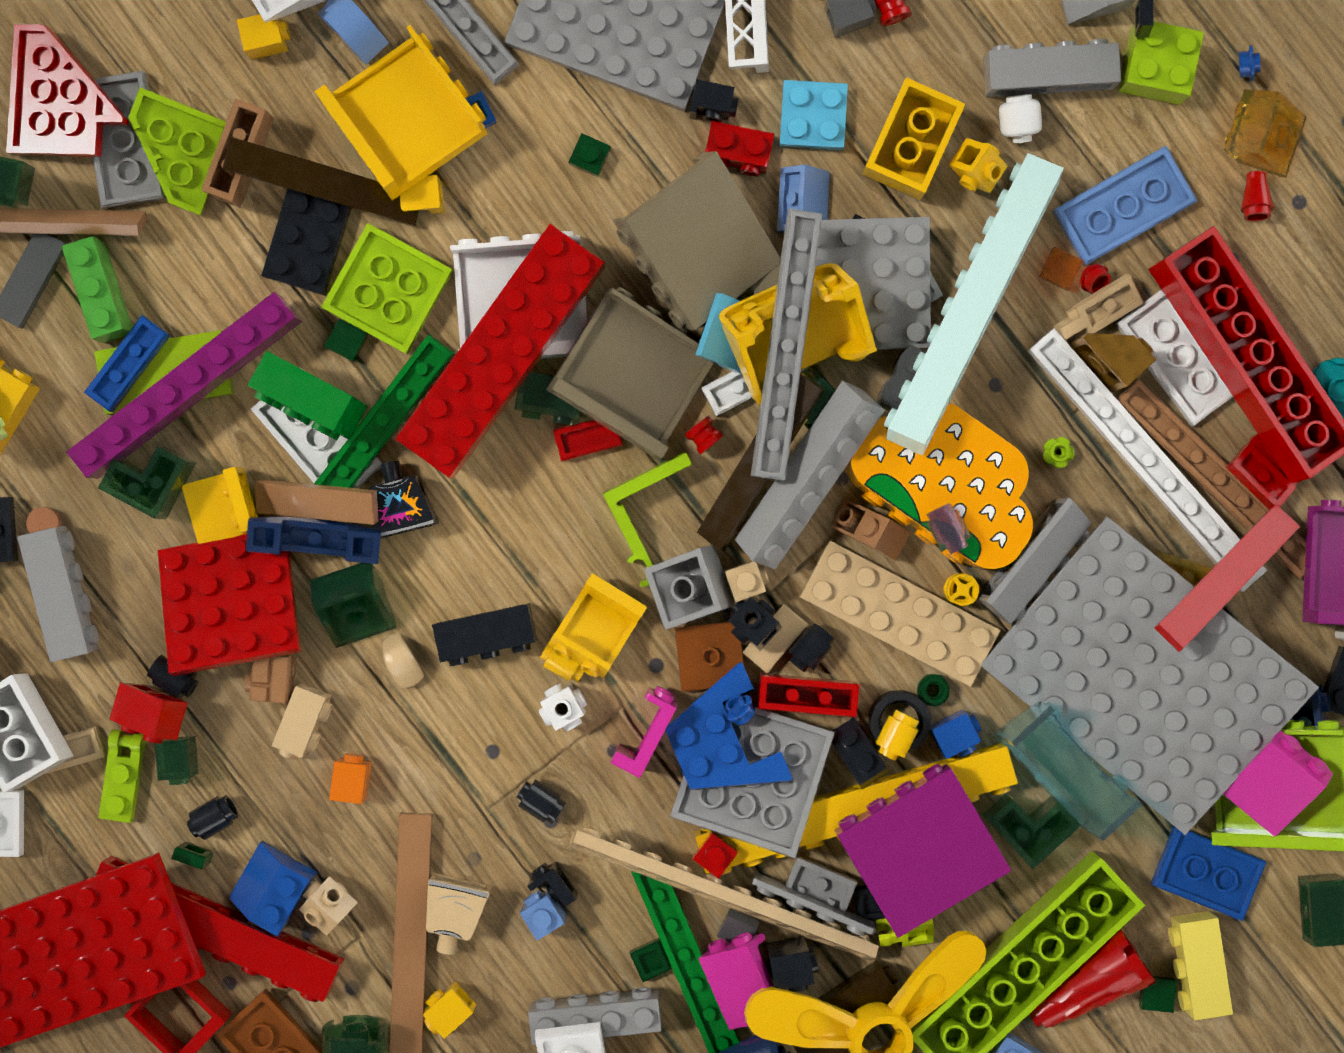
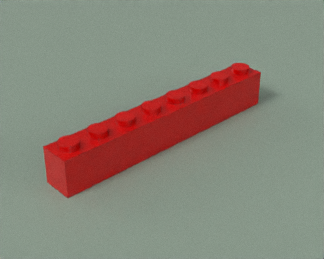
M110 856L100 863L96 875L128 863ZM171 882L197 950L204 949L212 953V957L220 962L229 963L231 961L242 966V971L253 976L263 975L271 979V983L279 988L288 989L290 987L297 990L308 1001H325L332 990L345 958L283 931L278 936H275L249 921L243 913Z

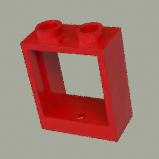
M195 980L180 987L212 1018L186 1045L145 1007L157 994L129 1003L132 1008L124 1017L162 1053H196L233 1013L198 980Z

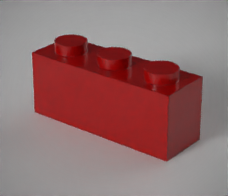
M760 673L757 706L759 709L857 717L859 684L856 681Z

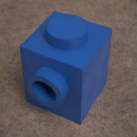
M961 709L932 724L930 733L941 755L948 759L956 754L958 757H963L975 751L974 745L981 742L977 733L982 730L973 714L968 716Z

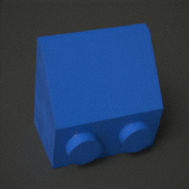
M261 841L229 899L249 921L278 936L287 927L303 898L302 895L309 888L317 872Z

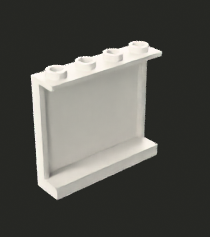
M561 231L582 246L580 235L574 236L572 231ZM526 234L522 236V240L510 241L508 236H497L490 238L488 243H478L477 239L458 240V245H450L454 260L460 348L538 241L541 234ZM586 295L540 359L567 356L587 323Z

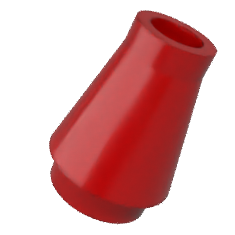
M1249 172L1246 174V185L1240 211L1244 214V219L1247 221L1267 220L1271 217L1274 205L1266 179V172Z

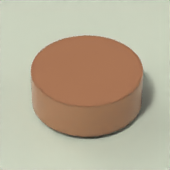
M40 507L30 512L26 520V526L29 533L62 526V519L56 510L49 507Z

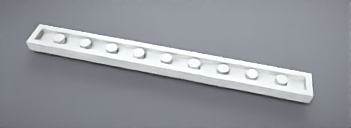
M1054 328L1050 330L1028 352L1216 565L1240 539ZM1262 566L1239 591H1245L1267 571L1266 568Z

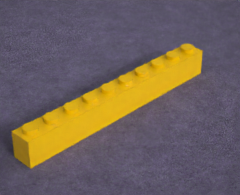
M997 743L977 749L963 757L956 755L948 759H942L881 777L864 789H861L859 784L815 796L799 847L806 846V849H813L824 845V840L837 837V840H839L834 830L840 827L838 825L840 820L851 814H855L856 817L868 810L866 806L880 797L886 800L896 794L894 790L899 785L909 780L913 783L924 777L923 772L936 764H940L941 767L947 764L953 770L971 803L980 799L979 795L991 792L992 795H999L1009 792L1011 790L1010 786L1016 785L1018 782L1008 747L1003 743ZM707 829L695 831L698 849L712 831ZM714 832L738 850V854L722 875L731 872V867L743 863L744 867L755 866L763 862L762 858L774 854L775 858L786 857L785 855ZM704 868L705 873L709 874L710 872Z

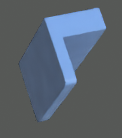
M806 164L781 168L777 232L785 233L788 209L823 214L822 220H827L829 171Z

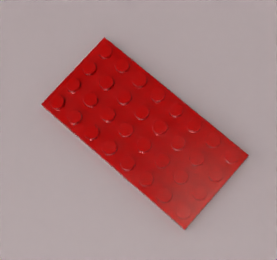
M159 852L0 909V1047L190 983L206 975Z

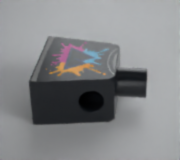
M399 460L381 464L385 483L374 485L370 488V490H377L379 521L373 525V529L381 531V539L439 524L420 478L415 475L404 478Z

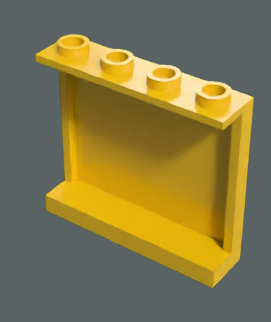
M411 25L406 27L411 36L410 39L331 93L324 84L314 91L391 200L397 198L488 134L482 123L486 120V117L476 103L470 106L465 99L469 95L458 79L454 82L450 79L448 74L451 73V70L441 56L435 59L430 52L434 48L423 32L417 35Z

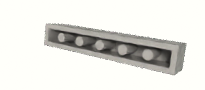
M842 380L788 460L785 480L776 479L736 537L735 541L753 562L772 569L777 568L885 411L864 390Z

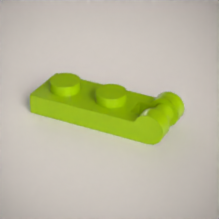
M111 730L108 738L109 750L99 819L126 823L134 821L146 741L142 739L143 734L128 735L124 734L122 730ZM122 747L130 748L131 755H121Z

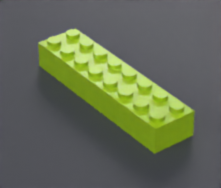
M1091 850L986 948L985 961L981 968L955 994L911 1028L913 1041L924 1053H988L1146 905L1106 862Z

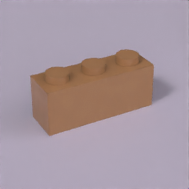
M235 98L201 189L208 196L241 208L252 178L222 170L230 137L264 146L274 120L266 109Z

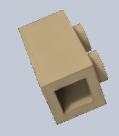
M304 683L295 686L272 743V747L280 749L278 753L281 756L297 760V757L303 758L308 755L309 751H315L321 734L317 733L321 721L326 722L332 711L333 705L329 703L331 694Z

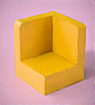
M437 175L427 176L400 195L401 209L404 212L429 210L431 214L444 213L442 181Z

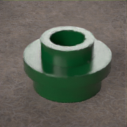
M937 674L924 676L917 686L919 699L929 706L943 704L950 693L949 684L946 679ZM936 684L938 686V693L933 696L929 695L927 692L928 686Z

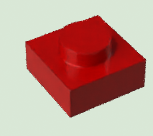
M712 831L693 855L692 859L719 879L738 854V850Z

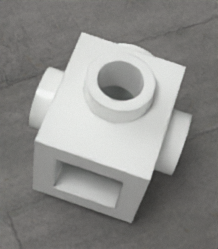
M559 683L544 691L546 697L540 702L542 708L539 709V713L547 727L552 725L555 731L563 727L565 732L582 723L580 717L586 713L584 707L587 706V702L579 688L574 690L571 684L563 687ZM559 703L566 704L568 712L564 715L559 714L556 711V705Z

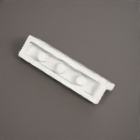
M725 0L729 69L755 67L757 73L769 72L766 0H751V6L746 3L747 0H736L738 3L734 8L732 0ZM742 6L752 14V21L744 30L733 23V16ZM752 29L753 39L747 35ZM734 30H735L738 34H740V35L736 38L735 41H734ZM743 39L754 47L753 59H735V48Z

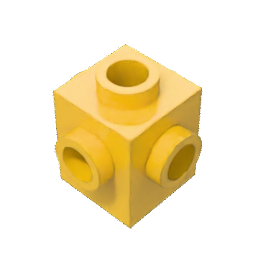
M969 138L965 139L949 164L961 178L960 184L973 192L980 189L991 193L1007 168L1006 163L999 157L1000 151L989 143H981Z

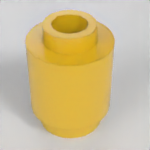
M548 642L540 656V659L545 661L542 667L567 681L572 679L578 683L584 673L580 668L581 665L572 659L565 660L557 656L552 651L553 648L548 645Z
M895 710L893 716H888L875 742L881 746L878 752L895 761L898 756L905 758L919 731L916 729L919 721L899 710Z

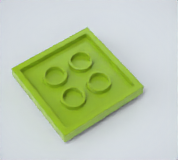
M367 223L321 308L408 355L449 281L453 269Z

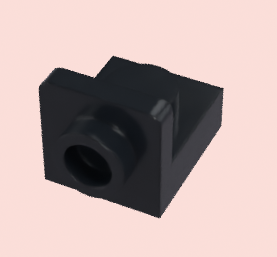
M557 862L549 867L544 863L530 873L532 879H530L527 885L530 891L547 881L549 884L546 886L547 891L555 902L561 901L564 907L576 900L578 892Z

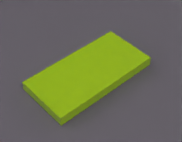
M222 330L169 338L115 411L109 412L104 408V414L112 415L119 412L215 338ZM117 347L94 351L98 373ZM231 377L203 399L234 394Z

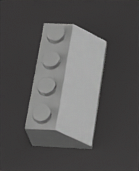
M1070 498L1054 499L1033 525L1030 540L1020 555L1009 565L997 570L978 594L976 600L1005 623L1012 624L1014 620L1017 622L1019 619H1022L1029 608L1027 606L1028 602L1034 595L1038 597L1050 583L1047 581V578L1054 570L1059 572L1068 562L1070 557L1067 553L1074 545L1080 546L1088 537L1090 532L1087 528L1092 522Z

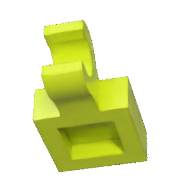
M886 918L876 920L877 931L886 930L889 932L879 935L880 946H890L897 942H901L902 947L934 943V924L932 918L899 938L895 935Z

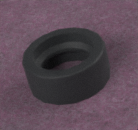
M904 690L889 691L880 695L871 706L868 714L870 732L873 738L877 740L882 730L881 716L883 711L891 704L906 703L916 711L919 721L917 726L919 731L908 750L910 752L919 748L928 738L931 730V715L926 704L916 695Z

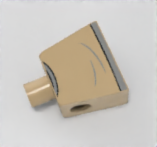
M437 873L431 875L428 881L426 931L439 934L436 951L454 955L458 939L471 940L492 891L491 885Z

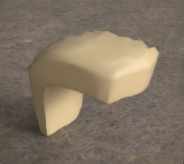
M399 633L386 637L382 644L383 659L389 673L400 688L415 686L424 677L418 661Z

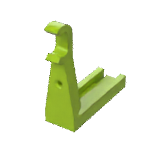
M685 451L603 492V496L633 553L628 557L627 562L633 564L634 561L640 559L644 561L647 568L653 566L623 503L618 504L617 502L692 465ZM641 579L639 586H649L648 579Z

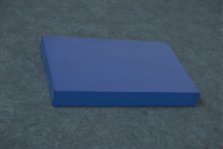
M1173 826L1150 884L1243 921L1266 861L1230 846L1212 845V839L1192 831L1184 835Z

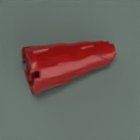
M1120 929L1029 1015L1037 1027L1041 1025L1045 1028L1054 1027L1068 1019L1078 1018L1099 1006L1106 1007L1129 994L1148 988L1156 983L1146 964L1139 957L1134 946L1122 929Z

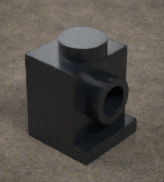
M696 79L690 108V119L696 120L697 114H702V118L705 120L721 122L722 119L728 120L729 117L735 118L739 98L733 97L735 87Z

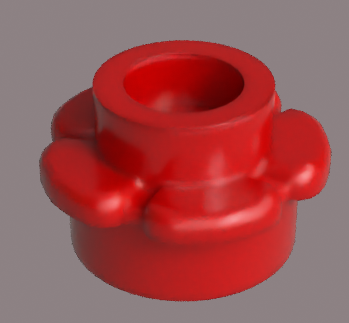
M1101 264L1090 265L1085 268L1081 274V288L1093 294L1110 284L1111 276L1108 273V268Z

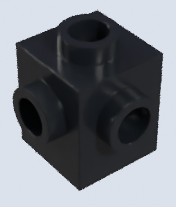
M751 596L746 602L741 600L733 607L730 612L732 617L728 620L734 627L731 633L742 644L745 645L749 641L759 651L769 643L782 627L772 616L775 610L763 599H760L757 603ZM752 620H757L754 624H749Z

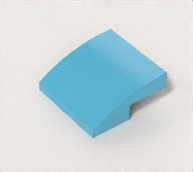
M716 293L695 355L742 375L719 319V314L723 309L739 302V300L723 293Z

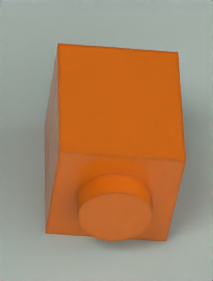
M345 753L344 758L340 757L335 760L329 800L362 804L366 801L372 761L363 760V755Z

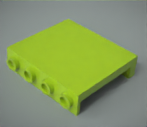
M1289 720L1281 731L1296 738L1304 750L1326 763L1329 770L1333 773L1327 787L1275 837L1222 794L1215 802L1216 829L1211 832L1212 845L1344 851V726H1339V721L1333 720L1318 721V726H1304L1303 720Z

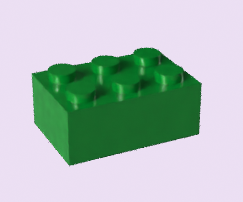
M268 351L263 355L247 385L257 391L254 396L257 399L280 411L285 405L283 410L285 414L308 426L313 420L312 428L336 441L340 435L350 440L368 407L355 397Z

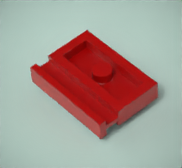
M1257 433L1241 448L1226 468L1268 509L1272 508L1275 504L1281 507L1296 489V485L1301 481L1294 483L1289 481Z

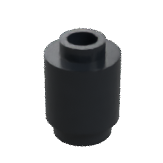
M814 623L810 629H805L788 651L792 655L789 661L802 672H805L807 668L814 671L831 650L832 646L830 644L834 641V638Z
M160 655L154 661L147 673V677L152 679V684L178 699H181L183 696L188 698L194 692L199 682L195 679L197 672L177 676L170 675L167 657Z
M536 779L532 784L526 781L516 798L521 800L518 807L543 823L546 820L553 824L566 802L560 799L561 795Z
M227 795L221 798L216 796L189 812L190 819L187 821V826L194 837L200 836L203 840H206L232 825L233 820L239 816L238 811Z

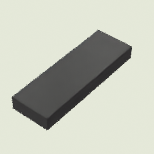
M33 234L0 294V318L18 328H24L64 255L62 246L66 245V243L49 234Z

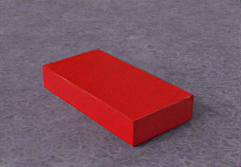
M595 420L553 430L561 462L623 445L622 438Z

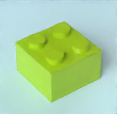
M1154 21L1149 38L1137 39L1135 37L1134 25L1130 29L1121 72V82L1117 92L1177 105L1183 103L1191 96L1204 32Z

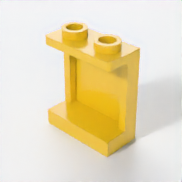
M592 573L548 645L553 648L552 651L560 658L565 660L572 659L580 664V668L592 677L600 676L604 679L647 606Z

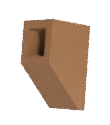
M844 499L830 527L895 561L911 532L894 521L848 499Z

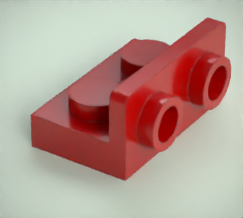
M711 121L705 152L717 151L727 169L728 166L740 168V172L745 175L759 176L760 173L766 174L774 133Z

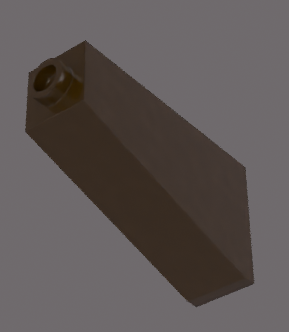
M875 960L818 999L854 1013L858 1008L867 1003L883 1002L888 1004L897 994L894 984L898 982V979L889 965L882 967L879 961ZM793 1046L797 1053H850L848 1048H804Z

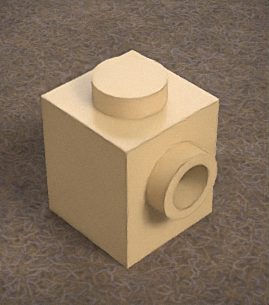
M753 561L724 570L735 602L766 592L764 585L770 583L764 565L757 566V563Z

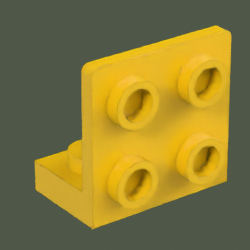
M231 467L222 470L223 474L182 486L198 544L246 534L248 519L258 517L245 468Z

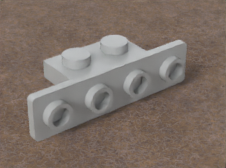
M797 855L786 884L760 873H755L752 884L757 886L756 890L769 897H774L775 894L787 899L786 903L799 910H804L807 907L817 911L816 916L824 921L834 923L835 920L845 923L847 924L846 928L857 935L864 936L865 933L874 934L876 927L873 921L846 910L857 885L856 879Z

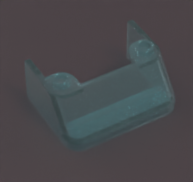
M1039 701L1004 724L995 733V736L1008 747L1010 753L1082 829L1104 841L1142 804L1126 793L1129 787L1118 775L1115 774L1110 777L1104 773L1061 727L1062 724L1059 719L1062 717V714L1050 702L1045 704Z

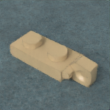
M1126 273L1073 305L1072 308L1066 311L1068 317L1055 324L1053 328L1064 340L1075 334L1081 337L1087 333H1096L1144 304L1132 275Z

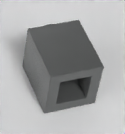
M826 0L824 7L835 38L870 26L874 19V13H877L874 0Z

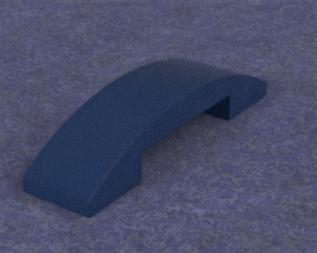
M249 518L246 551L280 554L281 550L343 556L346 557L345 561L378 564L381 531L344 522L312 518Z

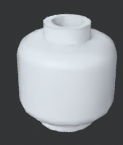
M1032 94L1006 97V103L1001 104L999 107L1001 134L1005 137H1012L1013 143L1032 141V135L1042 130L1041 105L1038 100L1032 99Z

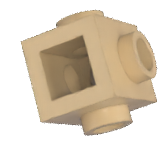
M329 876L321 885L315 881L302 895L306 901L298 910L304 914V918L309 924L318 927L327 936L358 902L347 893L346 888L341 883L334 881Z

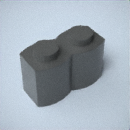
M911 345L897 357L893 365L892 377L883 384L877 397V403L883 409L889 412L892 408L898 409L902 399L898 398L902 386L906 380L912 382L917 372L913 370L914 363L919 353H926L925 351Z

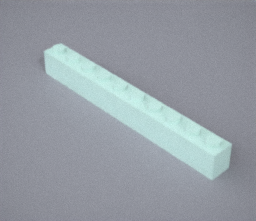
M1027 153L1022 164L1017 162L1009 178V181L1013 183L1009 191L1006 189L1002 190L996 203V207L1000 208L995 217L990 215L982 231V234L986 236L982 244L975 243L968 259L972 262L969 270L962 269L955 284V288L958 291L954 298L950 296L947 298L941 311V315L945 316L941 325L934 324L927 339L930 346L926 353H919L913 366V370L917 372L912 382L909 380L905 381L898 398L902 399L898 409L892 408L886 418L884 426L888 427L887 440L923 456L1060 183L1063 167Z

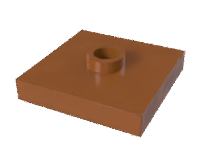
M729 621L675 627L682 692L710 689L738 663H743L741 642L731 633L734 627Z

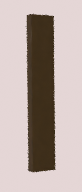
M230 137L222 170L413 227L416 224L419 211L404 212L401 209L400 195L391 200L376 180Z
M800 372L791 443L825 390L802 372ZM756 436L697 531L699 535L719 551L727 549L770 479L751 476Z

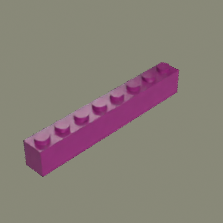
M273 292L67 451V454L86 478L99 479L302 321L283 296Z

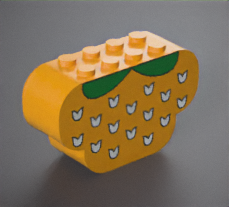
M950 403L923 456L887 440L888 427L884 426L887 416L879 418L845 467L850 481L864 492L861 497L876 508L884 506L890 510L887 516L899 525H911L916 529L914 535L926 544H938L943 549L940 553L955 564L958 562L959 564L965 563L977 568L998 569L1012 563L1029 542L1033 530L1031 513L1026 504L1019 499L1027 486L1029 477L1028 465L1023 454L1015 446L964 410Z

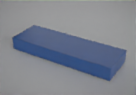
M141 315L84 393L109 412H114L171 335L146 316Z

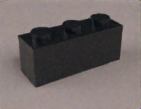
M530 603L432 624L440 663L449 661L450 667L468 663L469 656L480 654L481 660L500 656L499 650L512 648V653L530 650V643L538 641Z

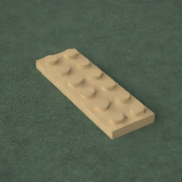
M830 540L799 596L970 687L982 667L981 663L986 659L1001 631Z

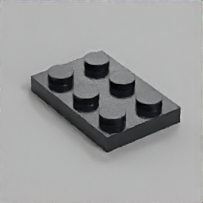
M287 189L261 276L325 296L352 208Z

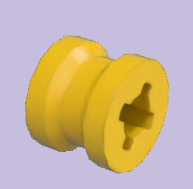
M955 573L947 578L943 591L946 599L951 603L967 606L977 599L979 585L972 576Z

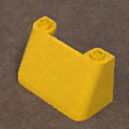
M833 263L819 265L815 267L801 370L835 354L850 362L863 360L867 355L877 350L859 285L839 265ZM777 285L723 309L719 314L725 336L752 398L758 405L761 404Z

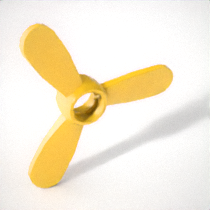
M966 930L957 931L948 936L928 955L888 1004L883 1002L867 1003L858 1008L854 1013H850L812 996L774 987L761 988L753 993L746 1003L744 1011L745 1021L753 1034L762 1039L804 1048H848L850 1053H912L913 1034L911 1028L947 1001L981 968L985 961L986 948L983 941L973 932ZM887 1023L893 1026L895 1031L892 1039L885 1046L876 1050H866L863 1047V1039L871 1028Z

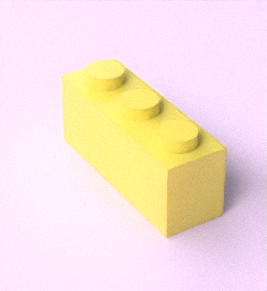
M1209 911L1171 917L1172 927L1168 928V935L1172 947L1176 949L1177 959L1173 960V967L1177 979L1181 981L1182 991H1178V1000L1182 1011H1185L1194 1020L1233 1015L1218 917Z

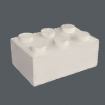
M28 673L14 674L0 681V788L5 793L21 788L74 757Z

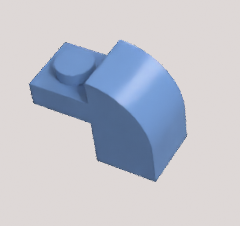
M328 0L324 8L317 13L365 65L389 44L377 27L352 0Z

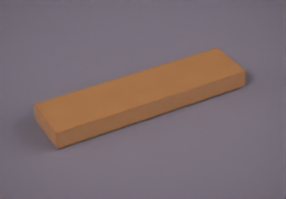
M263 479L254 482L256 513L374 525L379 521L377 490Z

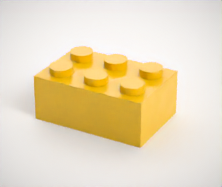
M906 77L862 175L917 200H921L927 191L965 103Z

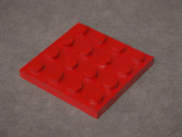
M247 533L201 544L192 543L157 550L168 671L170 675L177 676L301 652L289 551L281 550L280 554L246 551Z

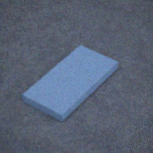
M1164 146L1055 208L1052 212L1081 263L1085 266L1191 206L1198 200L1167 146Z

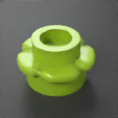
M1051 438L1044 444L1043 459L1048 465H1054L1055 468H1064L1068 465L1069 461L1073 460L1075 451L1070 446V441L1067 438ZM1057 449L1061 450V455L1056 454Z

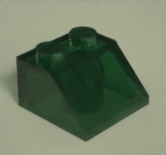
M359 563L309 580L312 607L336 648L397 628L382 580L373 564Z

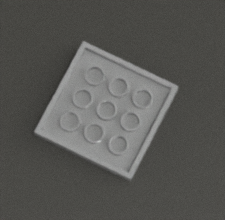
M930 217L822 220L815 267L827 263L837 264L858 283L876 349H905L911 345L917 348H929L930 343L927 342L931 331Z
M755 707V713L747 723L737 725L731 722L748 763L753 764L781 752L793 780L789 782L690 790L685 776H683L670 817L795 859L835 732Z

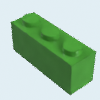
M91 236L63 245V253L91 339L106 343L126 336L132 329V325L105 242Z

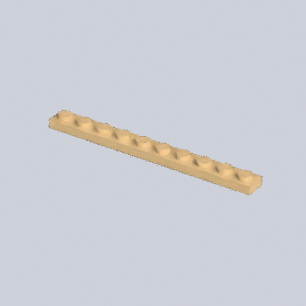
M583 828L582 831L577 830L572 834L568 845L571 848L863 960L876 958L879 946L871 943V938L867 935L860 936L853 932L851 935L840 931V925L824 920L822 924L811 920V914L799 909H793L792 912L781 908L782 903L774 899L764 897L761 901L751 897L752 892L745 888L733 886V889L722 886V880L714 876L704 874L703 878L691 874L692 869L679 863H674L673 866L662 863V857L647 851H644L643 855L631 851L632 846L623 841L613 840V843L600 839L601 834L597 831Z

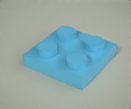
M784 80L779 147L843 151L848 84Z

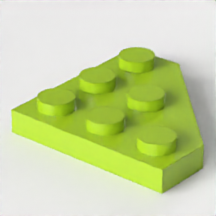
M140 87L128 118L170 205L202 216L209 196L201 189L226 121Z

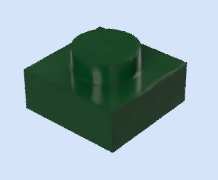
M581 133L568 163L577 169L599 177L611 146Z

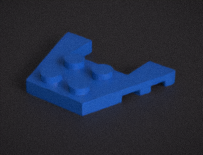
M742 662L733 667L671 722L665 730L690 790L789 782L793 780L781 752L749 764L731 722L727 720L728 714L723 704L735 695H745L754 691Z

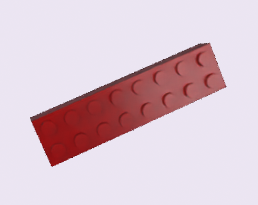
M549 224L398 434L396 440L444 475L454 479L605 269L604 262L552 224Z
M1215 226L1199 234L1148 269L1291 483L1312 478L1344 455L1343 417Z

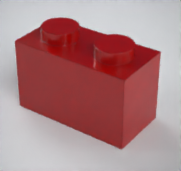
M120 682L109 720L122 725V731L132 734L141 733L143 734V740L162 744L163 739H178L188 702L144 684Z

